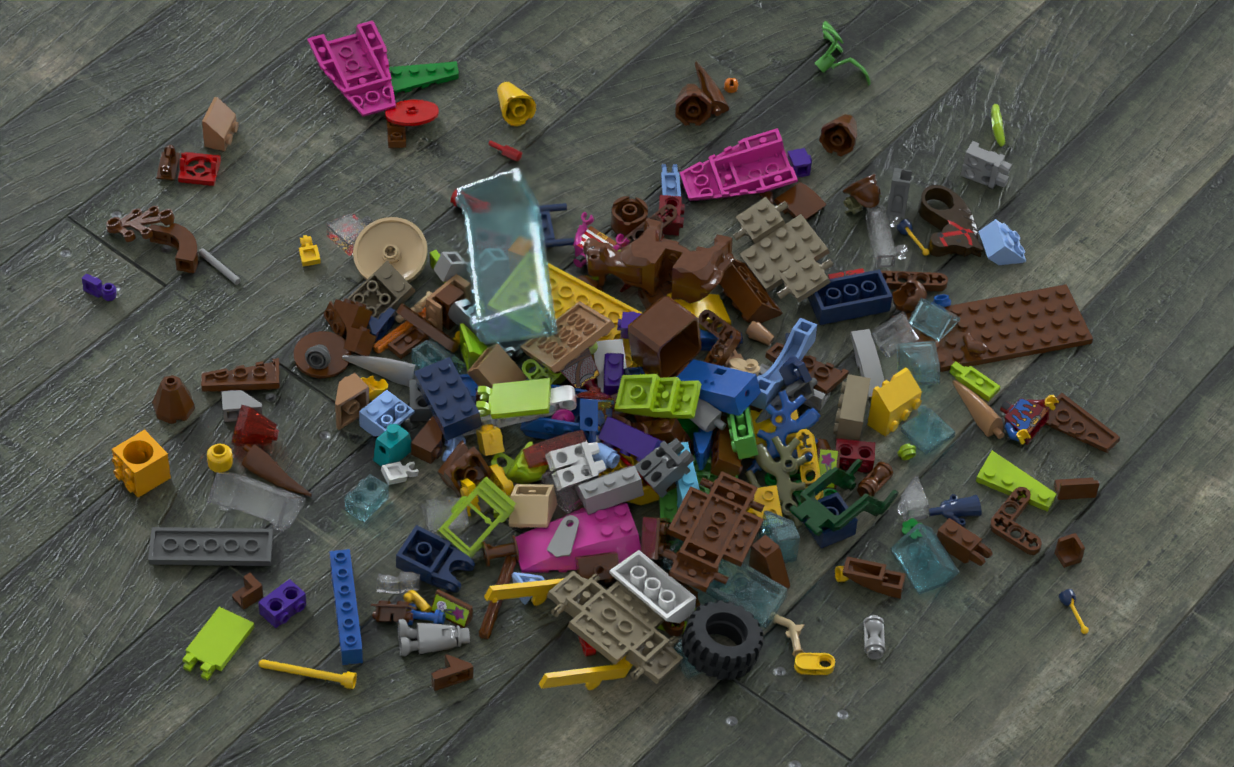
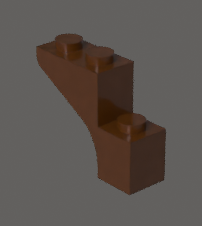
M344 298V301L336 299L334 307L347 329V337L343 349L360 356H369L377 337L370 334V330L367 329L372 311L366 309L367 305L357 301L355 303Z

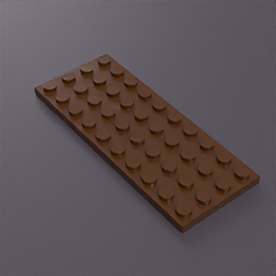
M1067 284L895 315L891 318L892 325L915 377L949 371L955 361L963 367L976 366L1092 344L1093 337ZM969 333L974 341L987 345V352L985 354L970 353L962 339L963 335Z

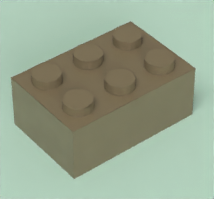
M848 374L847 381L842 382L841 393L844 394L840 395L838 403L840 408L837 410L835 422L839 423H835L833 434L837 435L836 440L838 438L860 441L871 378Z

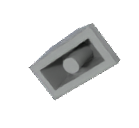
M242 390L222 392L224 422L263 419L262 403Z

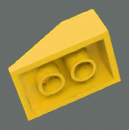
M709 294L702 300L691 304L682 299H674V301L698 318L702 311L710 310L731 325V320L719 295ZM709 317L707 318L708 322H713ZM699 323L700 329L707 330Z

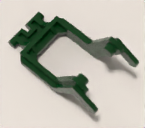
M857 459L847 472L837 467L829 469L801 492V505L798 507L793 505L789 512L801 522L808 519L805 522V526L816 536H819L823 532L821 528L829 527L833 532L840 530L862 511H866L876 517L879 514L883 515L899 492L893 490L884 502L865 494L840 515L831 513L815 496L831 483L844 490H853L856 487L854 474L863 463L862 460Z

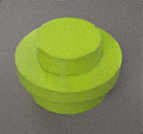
M904 444L897 452L902 460H909L916 456L915 445Z

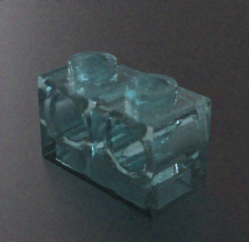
M369 474L359 482L352 492L350 491L346 495L345 511L365 522L389 498V485Z

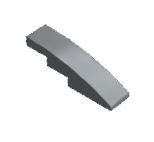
M869 329L851 331L857 368H860L861 377L871 378L868 399H872L873 388L876 386L881 388L884 382L877 350Z

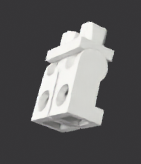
M586 441L550 451L545 455L550 471H556L552 474L557 491L593 479L606 470L603 460L594 462L592 455L600 453L597 442L587 443Z

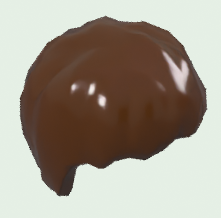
M909 280L902 284L900 289L892 292V301L896 305V309L904 313L920 311L925 304L927 293L919 281Z

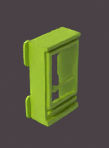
M485 477L468 496H462L451 508V516L436 532L442 538L450 541L451 545L472 558L482 547V541L498 523L504 522L515 509L516 503L489 478ZM476 495L499 514L493 522L470 503ZM467 505L485 520V523L490 524L470 548L448 529L450 524Z

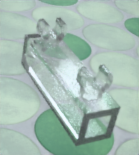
M885 206L867 208L865 217L876 268L894 267L896 258L906 259V245L894 247L890 227H897L900 218L886 215Z

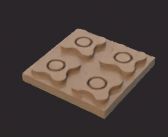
M579 301L520 347L525 354L556 373L561 371L571 360L578 358L585 349L592 347L598 339L608 335L615 325L612 320Z

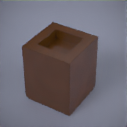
M1074 533L1059 538L1054 553L1065 568L1082 561L1085 547L1077 534Z
M251 573L243 577L244 587L232 594L234 601L243 610L263 598L262 584Z

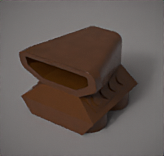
M463 440L456 446L437 471L443 482L453 489L460 498L462 497L460 493V488H462L461 480L468 478L476 487L485 477L490 479L492 473L480 452L474 446L468 450Z

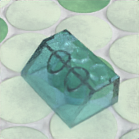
M918 523L890 548L919 594L946 585L960 573L932 528Z

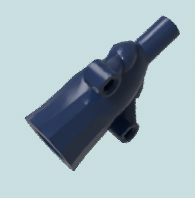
M952 494L949 500H945L940 504V507L929 508L928 515L929 517L943 515L945 518H950L965 528V519H959L958 517L981 516L982 510L980 500L976 494L959 499L957 495Z

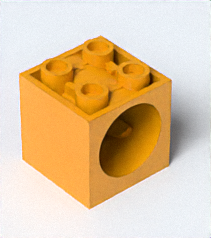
M145 429L112 448L115 477L119 481L122 480L130 493L133 492L138 498L171 478L168 453Z

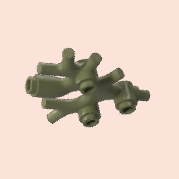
M775 436L771 440L781 457L780 461L775 462L767 447L763 446V444L757 445L758 455L754 456L762 470L776 477L782 512L789 521L793 522L797 529L803 526V524L787 510V507L793 505L798 507L792 499V494L794 491L805 490L806 486L805 482H792L790 475L796 474L799 466L808 461L804 455L797 459L792 457L793 451L801 443L797 438H794L787 446H784L779 436ZM788 463H792L791 467H786ZM747 471L745 475L749 483L761 488L753 471Z

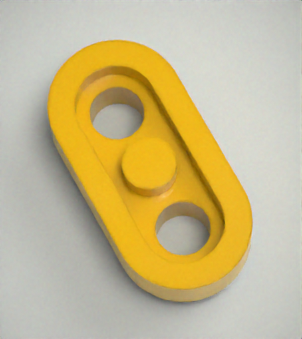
M497 464L489 466L492 472L490 480L510 497L514 489L512 481L506 478L501 466Z

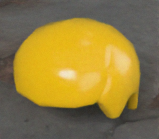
M374 376L361 378L369 386V401H373L388 389V383L385 379L376 381Z

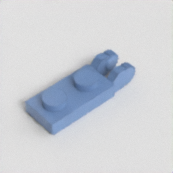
M666 164L661 166L662 195L681 196L677 164H673L672 173H667Z

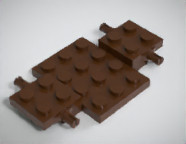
M722 471L714 482L702 477L699 485L710 489L709 494L690 486L666 533L684 541L677 553L665 548L662 555L673 561V566L668 576L705 593L714 580L726 585L729 577L718 573V567L722 559L739 567L742 566L764 520L747 512L752 508L762 513L765 505L754 501L758 487Z

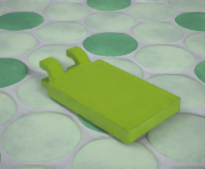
M546 378L493 384V388L478 386L477 393L481 395V401L476 402V407L479 410L480 417L491 415L492 419L549 414L551 380Z
M218 607L187 647L186 655L182 659L185 662L183 669L191 672L195 664L200 661L203 663L200 667V670L203 671L201 677L209 680L215 669L222 671L254 629V623Z

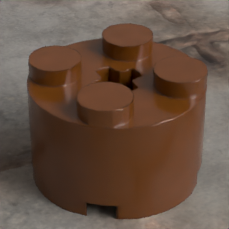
M624 196L617 199L613 203L611 210L612 230L617 235L623 234L624 237L627 236L648 218L647 204L637 197L629 199V196ZM637 232L635 237L640 236L643 232Z

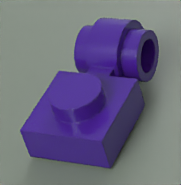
M87 273L82 277L83 291L98 298L102 296L106 301H112L117 296L116 287L112 283L102 285V281L99 278Z

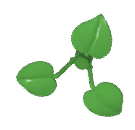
M824 21L822 29H824L823 38L830 40L832 45L815 62L817 67L825 73L830 67L834 69L839 65L850 62L860 68L865 74L869 86L871 82L867 71L855 59L848 58L838 63H833L835 59L831 55L832 52L837 48L842 53L843 50L838 41L841 44L844 42L827 21Z

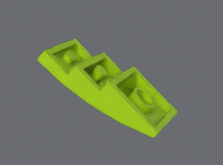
M658 374L622 375L614 409L618 412L650 417L695 418L702 384L699 380L680 381L678 377L660 378Z

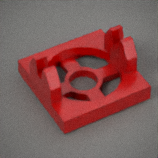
M181 153L178 182L215 186L221 163V155ZM194 160L199 161L195 166H187ZM205 162H210L211 168H207L204 165ZM197 168L205 169L202 173L195 172ZM187 172H193L195 176H191Z

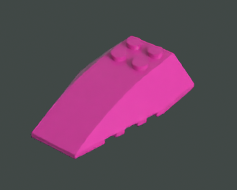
M373 20L358 24L356 34L327 41L324 34L307 38L320 68L362 117L396 107L386 46Z
M778 128L738 141V144L734 147L729 146L725 148L724 152L717 156L713 154L708 157L709 160L703 163L698 162L679 172L689 201L722 199L762 193L798 182L793 166H790L785 153L783 140Z
M626 502L603 510L600 509L589 515L585 508H581L551 521L548 528L537 527L515 537L519 550L518 563L522 573L576 570L575 557L607 552L618 553L620 564L638 550L641 551L639 534ZM569 515L576 516L579 520V527L571 555L556 558L547 551V547L563 518ZM569 523L567 526L571 527L574 523Z

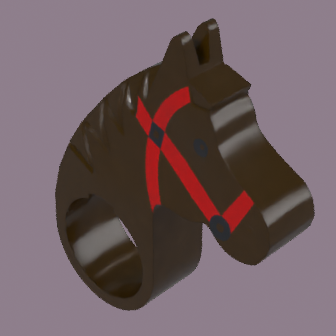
M932 185L925 188L919 201L918 212L925 221L942 231L931 236L927 248L930 254L936 257L952 253L963 255L964 257L970 254L981 257L983 247L978 242L976 223L963 199L949 188L941 185ZM926 201H942L949 209H934Z

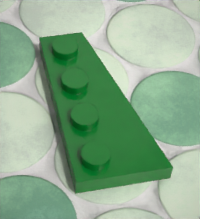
M457 61L389 67L394 96L401 91L405 93L411 92L416 87H429L431 83L441 84L459 79Z

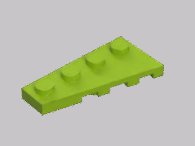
M993 450L976 478V482L1009 496L1016 488L1026 487L1031 493L1029 504L1047 512L1056 497L1055 492ZM1018 495V500H1020L1022 497L1025 498V495Z

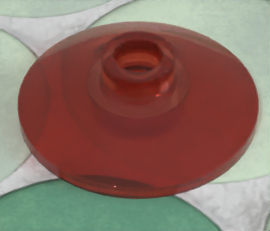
M589 387V391L575 395L576 398L614 401L613 397L601 392L599 387Z

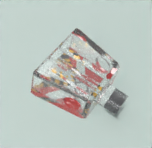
M350 213L327 223V237L350 256L353 254L354 244L358 235L367 225L372 223V220L369 216L359 219L354 213Z

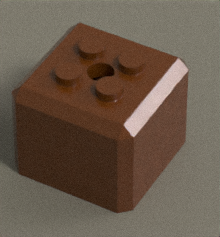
M669 296L661 297L628 325L632 361L643 367L648 373L658 374L660 378L672 377L699 354L702 348L699 318Z

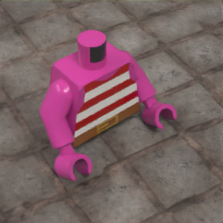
M583 212L581 215L583 224L577 230L573 245L576 257L574 264L579 268L587 264L586 256L583 253L584 241L588 238H595L598 242L610 243L615 250H620L622 247L627 246L629 240L627 238L624 239L623 234H619L615 242L592 226L588 228L587 226L593 223L594 218L591 214L590 218L585 220L587 213Z

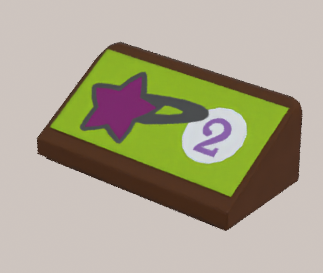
M817 448L821 476L829 469L839 468V450ZM831 483L825 489H836L837 486Z
M441 590L436 591L431 612L435 613V610L439 609L445 612L446 620L466 628L473 619V607Z

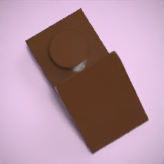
M446 654V669H439L431 673L432 687L434 691L473 679V665Z

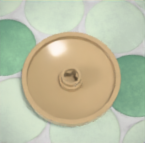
M386 217L370 223L360 232L354 244L353 257L358 272L365 280L388 261L410 283L420 275L426 265L428 246L422 231L415 224L403 218Z

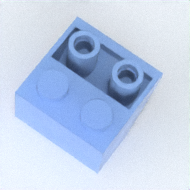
M995 219L979 231L988 259L997 265L1017 264L1026 261L1025 250L1020 244L1019 234L1016 231L1010 230L1005 223H1000Z
M386 390L359 411L360 427L373 437L380 436L387 430L388 425H400L413 415L415 410Z

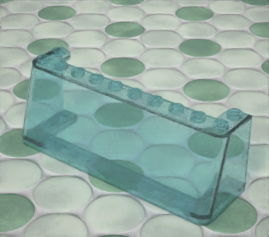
M517 167L457 188L455 200L457 206L462 208L464 218L466 219L464 227L468 234L465 235L469 245L467 253L471 259L469 262V268L472 272L470 279L474 286L472 294L476 300L473 303L476 313L472 314L470 325L473 330L477 331L479 341H483L484 344H493L556 335L558 332L540 207L520 168Z

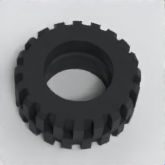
M711 601L697 607L691 613L682 636L683 653L685 657H688V662L692 666L695 665V669L700 673L704 672L710 678L712 676L717 677L718 680H724V678L732 680L736 676L740 678L749 673L756 664L764 643V633L757 619L753 618L754 615L750 611L747 612L741 605L738 607L729 601L728 603H723V601L713 603ZM709 634L724 635L730 638L737 646L721 645L715 642Z

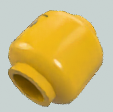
M214 444L207 451L208 467L217 473L228 471L233 464L231 448L225 444Z

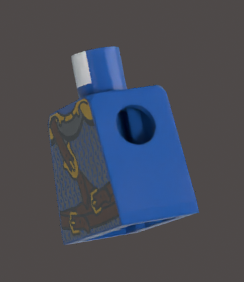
M580 399V429L589 431V443H600L598 437L607 417H612L614 401Z

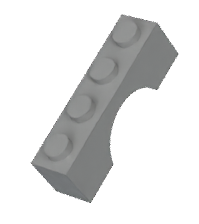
M500 249L485 250L478 258L470 262H465L457 251L442 252L434 271L443 282H447L456 274L465 280L502 278L509 259Z

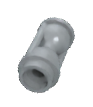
M870 615L864 619L865 653L870 659H880L885 652L884 620L877 615Z

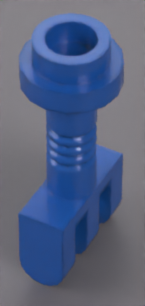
M416 607V610H411L413 620L407 624L412 625L414 619L434 621V624H444L445 612L436 609L435 613L417 611Z

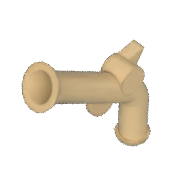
M428 291L426 296L410 309L416 313L423 311V307L426 305V298L432 292ZM396 315V321L398 323H402V321L406 320L402 316Z
M779 614L775 615L773 623L789 629L786 632V636L791 638L793 646L792 655L796 657L798 654L804 653L801 649L799 635L805 624L795 625L793 621L781 617Z

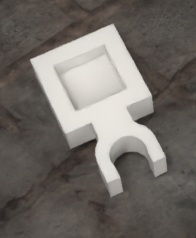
M401 462L382 465L381 472L388 485L405 482L408 476L415 477L419 471L418 469L411 470L414 468V462H409L402 466Z

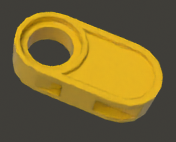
M800 653L795 657L794 662L796 672L803 675H829L834 671L835 666L834 657L828 653ZM827 661L830 663V666L822 667L820 662Z

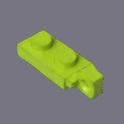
M956 361L951 365L949 373L958 382L989 402L1000 391V385L972 366L963 367Z

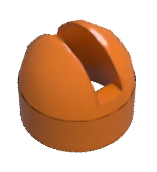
M735 78L726 79L724 83L725 91L729 93L736 92L738 90V81Z

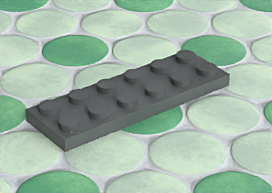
M152 527L148 562L149 565L271 566L273 529Z

